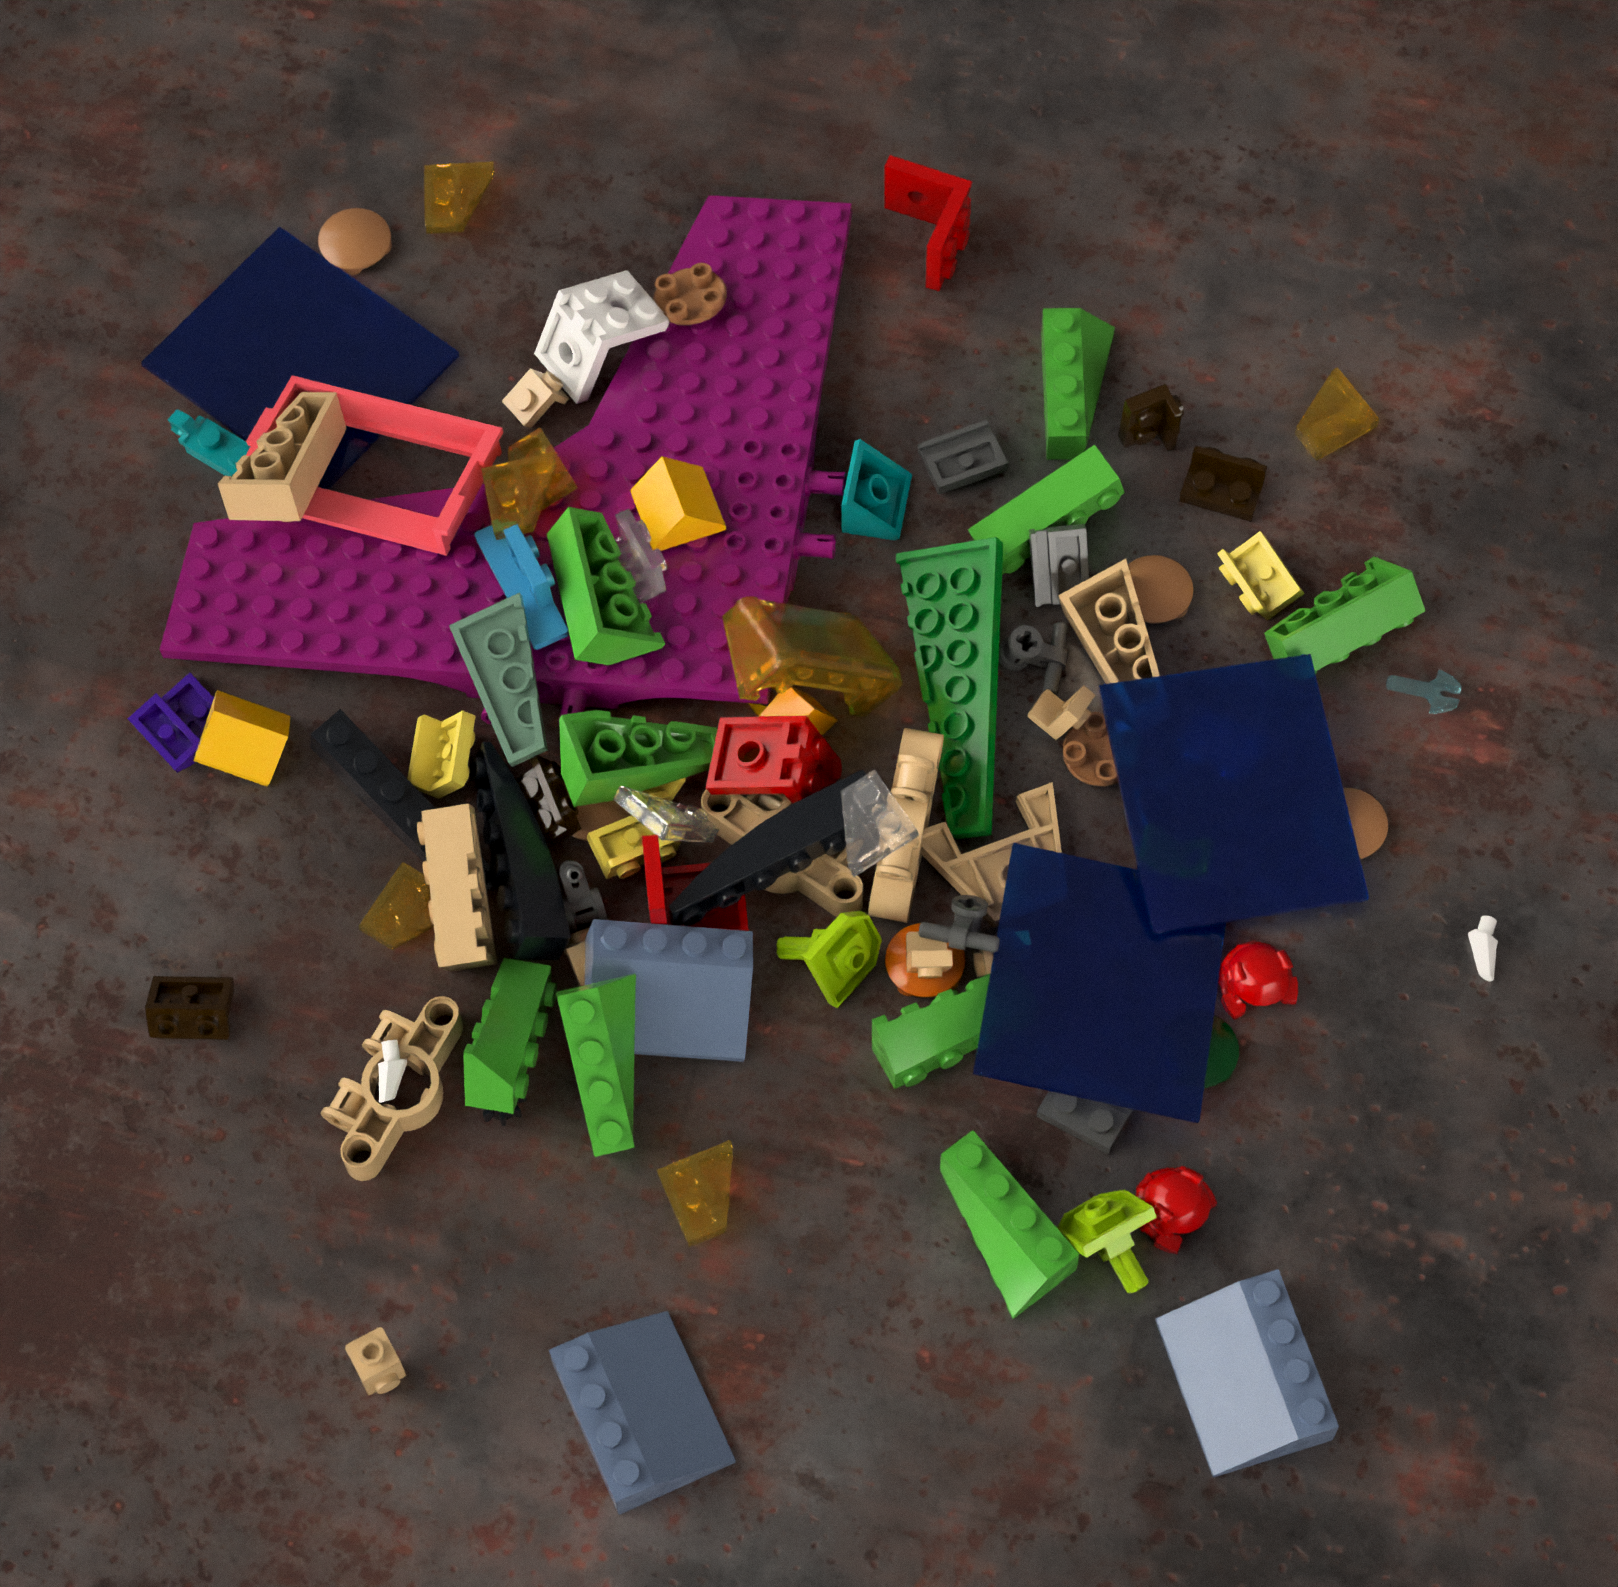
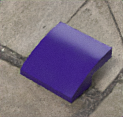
M189 673L162 698L155 693L127 719L178 773L196 763L194 761L195 754L214 697Z

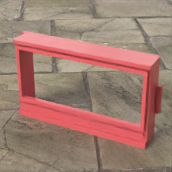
M291 376L273 409L268 407L264 409L246 440L248 446H251L246 455L251 456L258 448L256 441L263 433H268L277 427L275 420L301 392H336L345 424L348 427L471 457L438 518L317 487L302 517L307 520L447 556L451 549L450 544L496 457H500L502 453L499 440L503 434V429Z

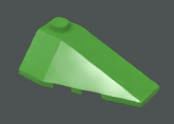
M602 710L564 714L559 719L561 775L574 807L619 799L708 771L717 728L671 721L668 725L646 722V717L633 715L631 719L611 717L609 711Z

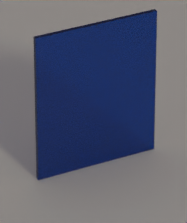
M279 227L144 358L141 364L142 367L246 441L266 407L273 409L291 376L412 405L459 357V352ZM346 426L347 429L318 487L329 489L381 435Z
M1311 654L1110 684L1104 683L1098 686L1152 934L1160 935L1171 931L1355 902L1362 903L1369 899Z
M1013 843L996 935L1000 939L998 951L993 953L973 1074L1199 1123L1230 890Z

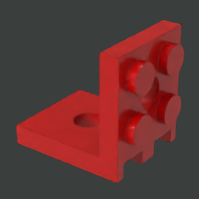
M890 155L885 164L884 208L936 225L927 244L926 287L940 291L944 280H950L954 274L957 264L955 256L958 250L964 251L968 243L972 199L968 197V193L972 187V181Z
M806 715L720 717L705 788L711 795L784 794L793 804L836 783V780L841 777L842 762ZM760 749L758 756L753 761L744 762V757L750 750Z
M658 835L642 836L651 924L672 925L670 923L669 905L711 863L662 868ZM745 894L730 907H718L706 913L702 920L690 925V927L749 931Z

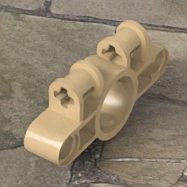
M904 728L893 785L885 812L880 851L869 902V916L908 923L922 859L920 849L923 830L929 826L933 794L943 748V734Z
M706 789L701 797L704 824L731 845L756 826L792 804L784 794H749L745 798L740 794L711 795ZM718 804L725 805L728 807V809H726L723 812H714L711 810L713 806ZM857 838L847 843V846L842 851L834 855L824 854L812 860V863L806 869L797 873L790 871L778 877L770 887L764 890L778 894L799 891L836 917L843 912L861 911L863 907V883L861 878L848 868L861 852L864 841L861 838ZM845 890L852 892L854 896L850 899H841L836 894Z
M439 996L429 1000L415 1022L394 1012L383 1010L379 1016L381 1022L372 1037L365 1039L362 1044L364 1050L373 1057L364 1068L361 1084L348 1078H341L338 1083L340 1089L332 1103L321 1111L324 1119L348 1133L340 1150L346 1170L352 1178L359 1181H367L376 1177L403 1132L425 1126L438 1113L443 1101V1086L439 1071L463 1031V1022L456 1002L449 997ZM448 1015L452 1017V1020L446 1025L439 1026L434 1024V1021L440 1016ZM397 1039L400 1059H407L406 1066H410L422 1076L426 1073L431 1078L430 1088H425L420 1103L409 1109L396 1110V1107L390 1104L382 1106L375 1100L374 1092L377 1084L379 1085L378 1063L384 1062L381 1045L383 1041ZM360 1151L371 1153L368 1160L363 1163L352 1161L353 1156Z

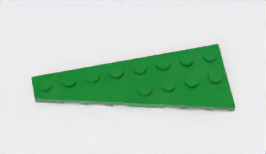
M997 537L896 553V563L900 565L903 579L901 590L907 599L909 616H907L908 626L913 630L916 645L914 656L923 702L927 704L930 723H928L929 732L944 735L938 770H940L944 793L941 795L947 826L956 840L992 835L1003 542Z

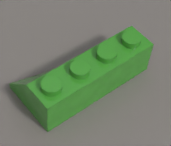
M1043 308L1041 342L1046 460L1074 459L1086 451L1111 342L1115 332V327L1081 308Z
M1093 445L969 528L968 532L973 541L997 537L1003 542L1002 575L1005 573L1009 574L1018 570L1024 564L1025 559L1030 557L1029 529H1035L1036 531L1045 530L1048 527L1085 524L1088 521V517L1100 509L1106 510L1115 505L1120 496L1125 492L1120 478L1096 445Z
M568 507L547 533V538L575 660L612 665L662 649L665 642L660 632H653L649 623L652 615L646 603L640 604L633 590L636 582L631 572H627L620 564L618 558L622 553L603 514Z
M1373 556L1365 562L1367 570L1358 576L1356 572H1350L1341 579L1343 586L1337 591H1323L1314 598V607L1311 609L1299 608L1267 630L1264 634L1278 672L1296 682L1308 680L1317 674V670L1330 663H1338L1347 659L1350 652L1361 646H1368L1378 642L1382 638L1381 635L1392 629L1403 628L1411 624L1414 617L1425 612L1412 571Z
M509 958L503 959L491 988V999H486L482 1008L481 1023L476 1022L472 1031L473 1044H467L463 1052L465 1106L514 1114L518 1098L525 1099L529 1084V1074H526L528 1067H535L538 1057L539 1045L536 1043L538 1036L544 1037L547 1029L548 1013H545L547 1006L553 1007L556 1000L557 983L551 982L550 965Z
M1015 964L970 981L965 987L966 991L960 994L957 990L952 989L937 994L929 1006L919 1008L917 1002L905 1006L901 1009L902 1015L896 1019L888 1021L885 1015L872 1019V1050L894 1089L906 1085V1087L914 1086L927 1077V1073L939 1067L948 1069L959 1063L963 1059V1055L975 1049L978 1051L987 1050L998 1042L999 1037L1011 1031L1014 1034L1023 1032L1033 1025L1034 1020L1037 1019L1038 1002Z
M636 973L556 992L594 1157L635 1148L633 1141Z
M974 1130L941 1154L940 1172L962 1217L965 1218L972 1232V1238L990 1269V1274L1006 1302V1307L1012 1319H1014L1077 1270L1079 1253Z

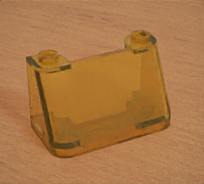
M748 596L739 599L736 605L722 616L740 699L756 701L760 698L759 691L762 689L775 687L776 693L783 694L793 685L843 692L850 715L866 717L903 685L899 667L862 620L851 613H837L760 600L757 597Z

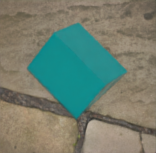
M861 439L854 442L841 505L842 533L887 540L900 539L912 474Z

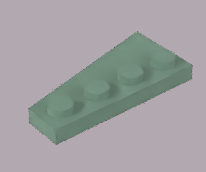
M519 592L449 625L507 761L512 767L548 751L523 596Z

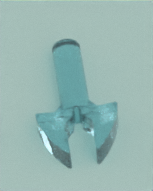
M1438 670L1436 679L1430 682L1396 675H1389L1386 681V688L1388 690L1425 697L1431 704L1429 714L1444 713L1457 708L1459 699L1444 697L1440 692L1447 691L1460 694L1462 689L1461 684L1455 678L1442 670Z

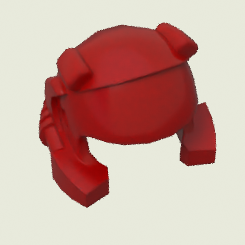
M1253 940L1237 944L1226 955L1219 968L1217 984L1220 985L1222 992V1006L1233 1020L1241 1017L1246 1012V1005L1241 999L1255 1006H1267L1281 1001L1282 1004H1296L1298 980L1297 976L1292 975L1291 968H1293V964L1287 952L1279 950L1270 944Z
M1185 1166L1178 1168L1168 1167L1151 1173L1148 1172L1135 1189V1196L1151 1205L1157 1218L1139 1227L1140 1230L1155 1241V1247L1171 1254H1178L1182 1244L1181 1236L1173 1233L1186 1234L1200 1228L1208 1219L1210 1210L1217 1205L1213 1192L1202 1181L1204 1176Z

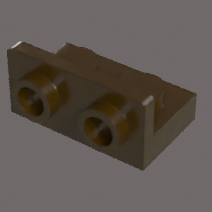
M1165 383L1125 399L1118 434L1124 448L1133 444H1146L1153 440L1156 435H1159L1167 451L1175 449L1177 437L1180 434L1181 418L1184 415L1183 405L1177 395L1172 396Z
M1195 446L1180 493L1179 502L1252 522L1264 486L1267 466L1251 458H1238L1224 454L1216 448Z
M536 755L530 759L533 769L515 780L530 804L545 837L548 849L582 828L576 816L579 814L578 807L573 806L570 795L567 794L563 784L561 767L555 761H550Z
M153 976L145 1005L149 1036L151 1038L229 1039L230 1025L228 1016L235 990L233 978Z

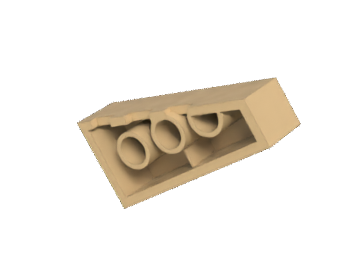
M301 392L275 420L277 427L268 433H263L256 441L258 448L252 455H243L235 464L237 471L232 477L225 475L218 482L229 520L301 521L347 429L336 392Z
M1126 558L1058 595L1065 617L1133 730L1140 735L1171 718L1168 701Z
M468 803L421 811L422 821L417 822V832L420 845H425L427 861H423V873L426 885L430 886L431 901L428 902L430 919L432 924H434V949L438 967L452 972L497 964L475 808Z

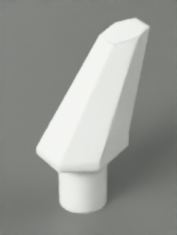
M1484 915L1480 919L1478 929L1470 931L1468 936L1478 974L1483 979L1491 982L1494 980L1498 943L1492 935L1497 921L1491 916Z
M397 1039L381 1042L384 1062L378 1063L379 1103L395 1099L407 1065V1059H400Z

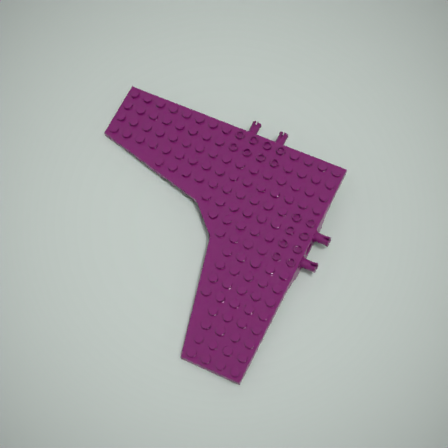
M708 195L668 274L691 268L697 263L710 265L712 272L717 274L726 286L727 298L722 309L715 316L704 322L692 325H680L669 322L666 331L632 341L589 425L505 480L482 484L450 544L451 549L447 556L304 518L301 521L292 522L229 520V518L194 523L159 649L162 657L399 676L440 684L464 692L469 698H480L449 625L506 599V596L483 555L474 534L497 522L509 519L512 526L518 524L524 537L531 535L540 554L536 558L539 565L541 566L546 563L554 578L555 585L550 587L554 604L567 626L547 533L568 507L603 514L622 553L618 558L620 564L627 572H631L636 582L633 590L640 604L646 603L652 615L649 623L653 632H660L665 645L662 649L612 665L575 660L570 635L538 650L533 649L531 645L540 703L562 705L560 717L564 714L584 712L585 707L618 709L619 704L652 698H689L768 705L783 618L790 592L794 590L800 556L834 559V552H836V535L803 533L811 494L843 496L846 486V472L814 470V454L820 400L852 218V204ZM662 456L701 466L707 476L726 525V530L653 553L630 490ZM454 488L367 500L438 518ZM484 708L481 719L485 723L492 725Z

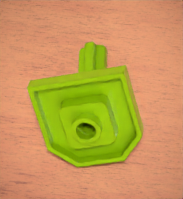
M862 911L843 912L837 916L827 929H814L811 937L785 936L779 938L776 943L777 956L780 959L804 960L828 1003L838 1008L876 966L882 938L868 914Z
M1127 1190L1100 1193L1064 1213L1057 1229L1077 1252L1086 1258L1098 1252L1103 1262L1109 1260L1123 1287L1129 1294L1144 1288L1148 1284L1145 1273L1130 1249L1135 1245L1130 1232L1157 1218L1151 1205Z

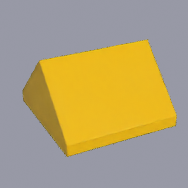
M662 456L630 490L653 553L726 530V525L707 476L701 466Z
M217 690L194 761L268 787L288 739L291 716Z

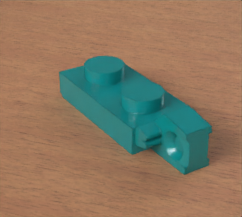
M177 409L168 419L172 427L171 431L180 436L178 439L179 443L185 447L186 452L224 476L232 477L237 471L235 464L243 455L247 454L251 447L248 446L246 441L200 415L194 420L190 415Z

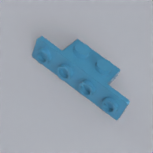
M504 519L475 532V539L506 598L519 592L523 596L529 638L533 649H541L569 636L568 628L554 604L550 587L555 585L554 578L546 563L541 566L539 565L536 558L540 554L532 536L524 537L518 524L512 526L509 519Z

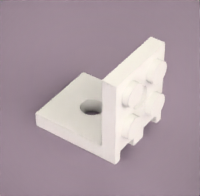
M626 270L559 290L534 354L548 371L562 381L564 384L563 389L576 404L588 401L609 348L666 331L669 319L629 271Z

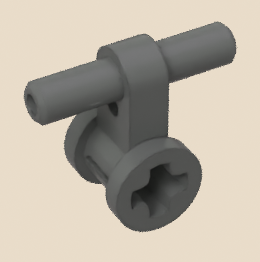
M1056 622L1053 625L1050 644L1043 643L1041 634L1034 627L1029 625L1016 627L1009 637L1004 639L999 645V662L1011 671H1020L1028 664L1046 668L1043 692L1049 689L1057 695L1061 671L1065 670L1067 665L1068 652L1065 650L1068 625L1064 622Z
M575 860L563 862L559 867V876L566 895L562 899L570 933L578 931V926L590 923L593 919L608 920L597 887L589 889L583 867ZM572 883H578L576 887H572Z
M959 895L952 899L951 910L955 913L953 925L948 927L923 921L918 932L922 938L946 942L948 947L964 951L967 947L996 953L1000 945L999 937L984 934L983 930L980 929L982 917L987 914L988 903L984 899L973 895Z

